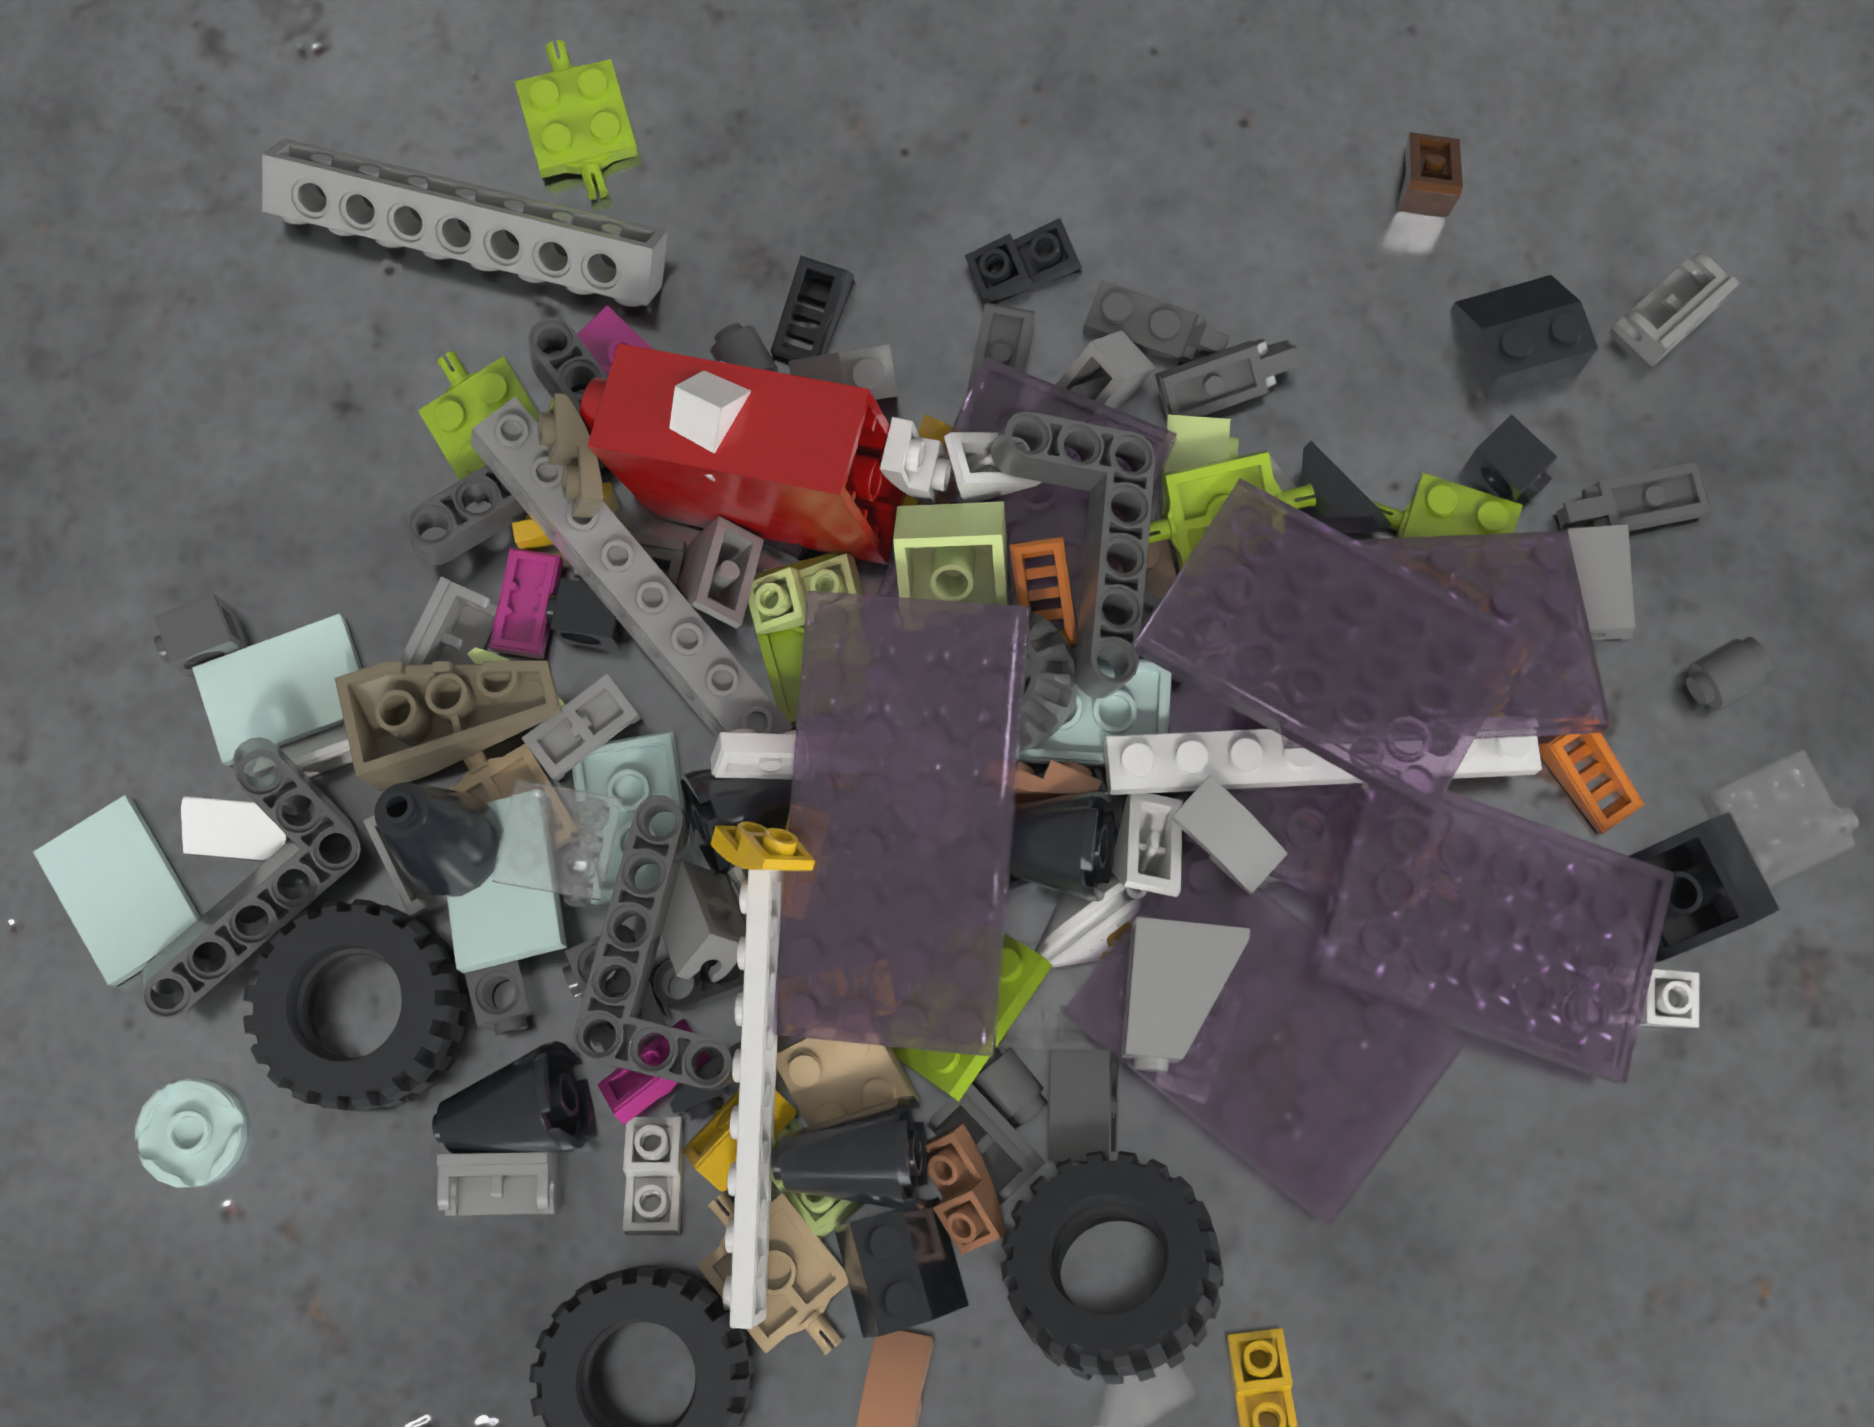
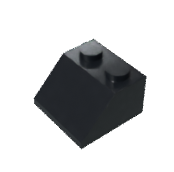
M1552 275L1459 300L1453 304L1454 312L1485 398L1582 371L1598 350L1582 302Z
M1730 811L1612 863L1660 962L1752 925L1780 911Z
M939 1197L926 1200L922 1210L907 1211L895 1209L834 1227L863 1338L880 1337L935 1320L969 1306L950 1236L933 1210V1207L940 1201Z

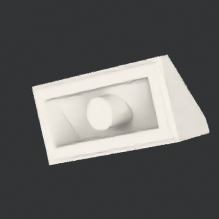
M345 724L280 747L308 778L353 762ZM259 756L252 776L258 778L269 774L274 768V761L268 757Z
M182 797L183 853L267 861L291 840L254 802ZM283 805L282 810L290 815H297V811Z

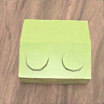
M1004 502L897 507L893 543L903 630L953 629L959 625L956 618L965 612L975 614L985 610V604L989 603L1009 606L1008 551Z

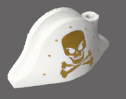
M1116 876L1110 877L1109 883H1098L1097 889L1105 893L1101 901H1087L1064 893L1043 932L1035 952L1044 956L1053 965L1051 968L1101 961L1113 957L1129 943L1131 925L1136 917H1142L1152 892L1125 887Z

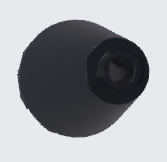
M702 769L683 774L682 777L684 779L680 780L682 796L693 830L698 829L705 843L699 845L715 875L729 872L737 867L725 860L710 845L716 825L738 826L741 822H753L767 829L779 828L785 830L791 806L803 801H810L826 809L829 806V795L835 793L830 773H821L819 780L715 778V775H712L711 769Z
M398 783L387 788L377 800L374 810L376 824L405 877L422 892L431 895H448L449 897L463 896L480 887L495 871L499 862L497 854L500 840L503 841V828L496 812L479 797L462 791L413 783Z
M1094 790L975 809L967 831L960 835L961 849L969 853L970 861L974 864L1087 901H1101L1105 893L1098 890L1097 886L1099 882L1109 883L1115 848V821H1105L1104 806L1114 807L1113 798L1109 791Z
M559 1041L543 1044L441 1101L437 1108V1114L432 1119V1130L436 1141L441 1146H445L452 1154L571 1152L582 1149L585 1144L580 1142L581 1139L590 1137L593 1129V1109L586 1079L576 1081L570 1065L579 1063L575 1054L565 1043Z
M915 1096L899 1097L784 1134L781 1138L780 1146H774L772 1149L771 1166L774 1179L782 1180L787 1191L907 1211L922 1210L925 1206L926 1198L916 1199L917 1186L928 1185L927 1139L924 1121L913 1122L910 1109L920 1108L918 1100Z

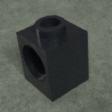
M1511 414L1475 449L1465 466L1498 497L1516 502L1524 495L1531 501L1553 479L1547 473V470L1558 457Z
M561 578L558 593H551L546 609V621L548 624H551L550 629L558 639L565 642L621 650L625 628L617 620L616 616L605 606L586 582Z

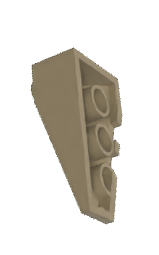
M389 661L335 678L355 775L379 791L386 790L398 783H407L429 776L562 713L551 665L548 661H484L482 664H453L450 661H433L432 664H405L402 661Z

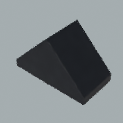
M1312 441L1303 448L1301 486L1312 485L1315 494L1310 496L1316 498V505L1299 508L1298 519L1312 534L1385 532L1392 525L1382 511Z

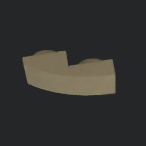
M555 393L547 412H540L539 445L547 446L548 465H564L562 472V494L564 498H571L572 517L593 518L603 501L602 479L597 456L587 446L590 436L577 409L566 394Z

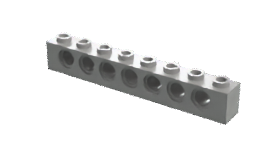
M285 138L262 154V212L281 216V219L287 223H311L327 227L331 233L340 236L360 235L376 239V243L384 247L397 248L405 246L421 250L424 255L433 259L454 258L470 262L471 266L478 270L495 271L499 269L518 274L519 278L527 282L541 283L548 281L564 285L569 291L576 294L587 295L597 293L613 297L616 302L625 306H647L662 288L668 231ZM316 185L323 190L326 197L318 192ZM363 196L372 203L374 209L365 203ZM410 207L419 213L422 221L414 217ZM457 219L463 221L468 226L470 233L460 227ZM505 230L516 237L519 245L514 244L508 239ZM553 242L561 245L568 257L559 254L554 248ZM601 254L610 257L615 263L616 268L606 265L601 258Z
M516 397L472 428L471 447L605 606L616 616L617 620L717 738L720 732H730L736 729H751L757 733L783 734L793 728L785 716L603 501L593 518L572 517L571 498H564L562 494V472L564 465H548L547 446L539 445L538 423Z

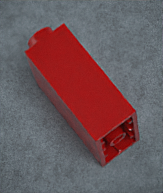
M618 343L608 379L595 377L587 385L579 415L590 436L587 446L655 518L706 528L720 516L760 538L799 544L806 549L836 555L847 553L856 559L887 565L893 544L897 507L903 506L906 493L893 485L880 470L890 425L870 389ZM703 370L751 390L715 454L669 428L675 386ZM706 475H712L715 481L708 479Z

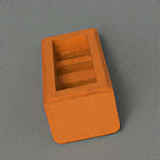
M1057 536L1010 544L1018 604L1031 609L1030 601L1060 597L1062 607L1036 610L1034 612L1047 620L1063 618L1065 628L1059 630L1070 645L1077 644V628L1065 537ZM1054 554L1055 564L1026 568L1025 558ZM1051 576H1057L1059 586L1029 590L1028 580Z
M1574 715L1538 739L1541 758L1598 833H1605L1645 805L1590 715ZM1577 738L1581 744L1566 753L1563 747ZM1590 755L1593 762L1578 772L1574 765ZM1603 773L1607 779L1592 790H1589L1586 784ZM1616 790L1620 798L1601 810L1597 802Z

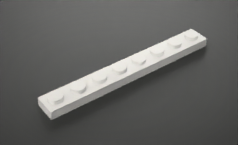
M1535 717L1106 736L1103 741L1107 790L1111 795L1195 791L1209 775L1225 789L1535 775L1542 770Z
M748 869V881L742 882L739 896L741 913L747 914L746 936L740 938L737 948L738 967L740 970H744L743 992L738 993L735 1002V1022L737 1026H742L741 1049H736L732 1064L733 1080L736 1083H740L739 1105H734L730 1117V1134L732 1139H737L736 1162H732L730 1165L727 1181L729 1195L735 1196L734 1219H729L725 1233L727 1253H732V1276H727L723 1288V1307L725 1310L730 1311L731 1328L753 1329L766 1319L772 1185L771 1154L774 1136L784 871Z

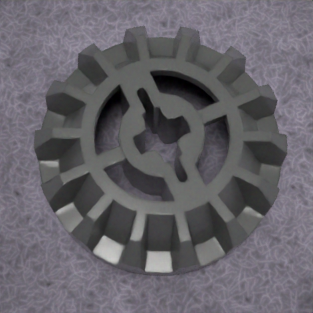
M989 603L985 604V610L975 614L965 612L956 618L959 625L949 635L941 634L938 638L936 645L940 650L935 664H928L927 675L932 680L933 694L929 697L932 706L939 711L945 721L944 725L951 732L973 746L995 753L1025 751L1049 739L1068 718L1078 691L1075 654L1068 640L1049 620L1028 607L1019 604L1013 607ZM997 636H1006L1018 641L1025 648L1029 657L1018 659L1010 652L998 648ZM986 638L988 649L976 656L971 666L960 668L961 661L969 648L979 640ZM1001 667H1005L1010 671V675L1002 677L1001 686L998 687L991 682L992 678L999 677L1001 675ZM963 691H967L973 696L983 694L993 700L994 710L975 706L966 698Z

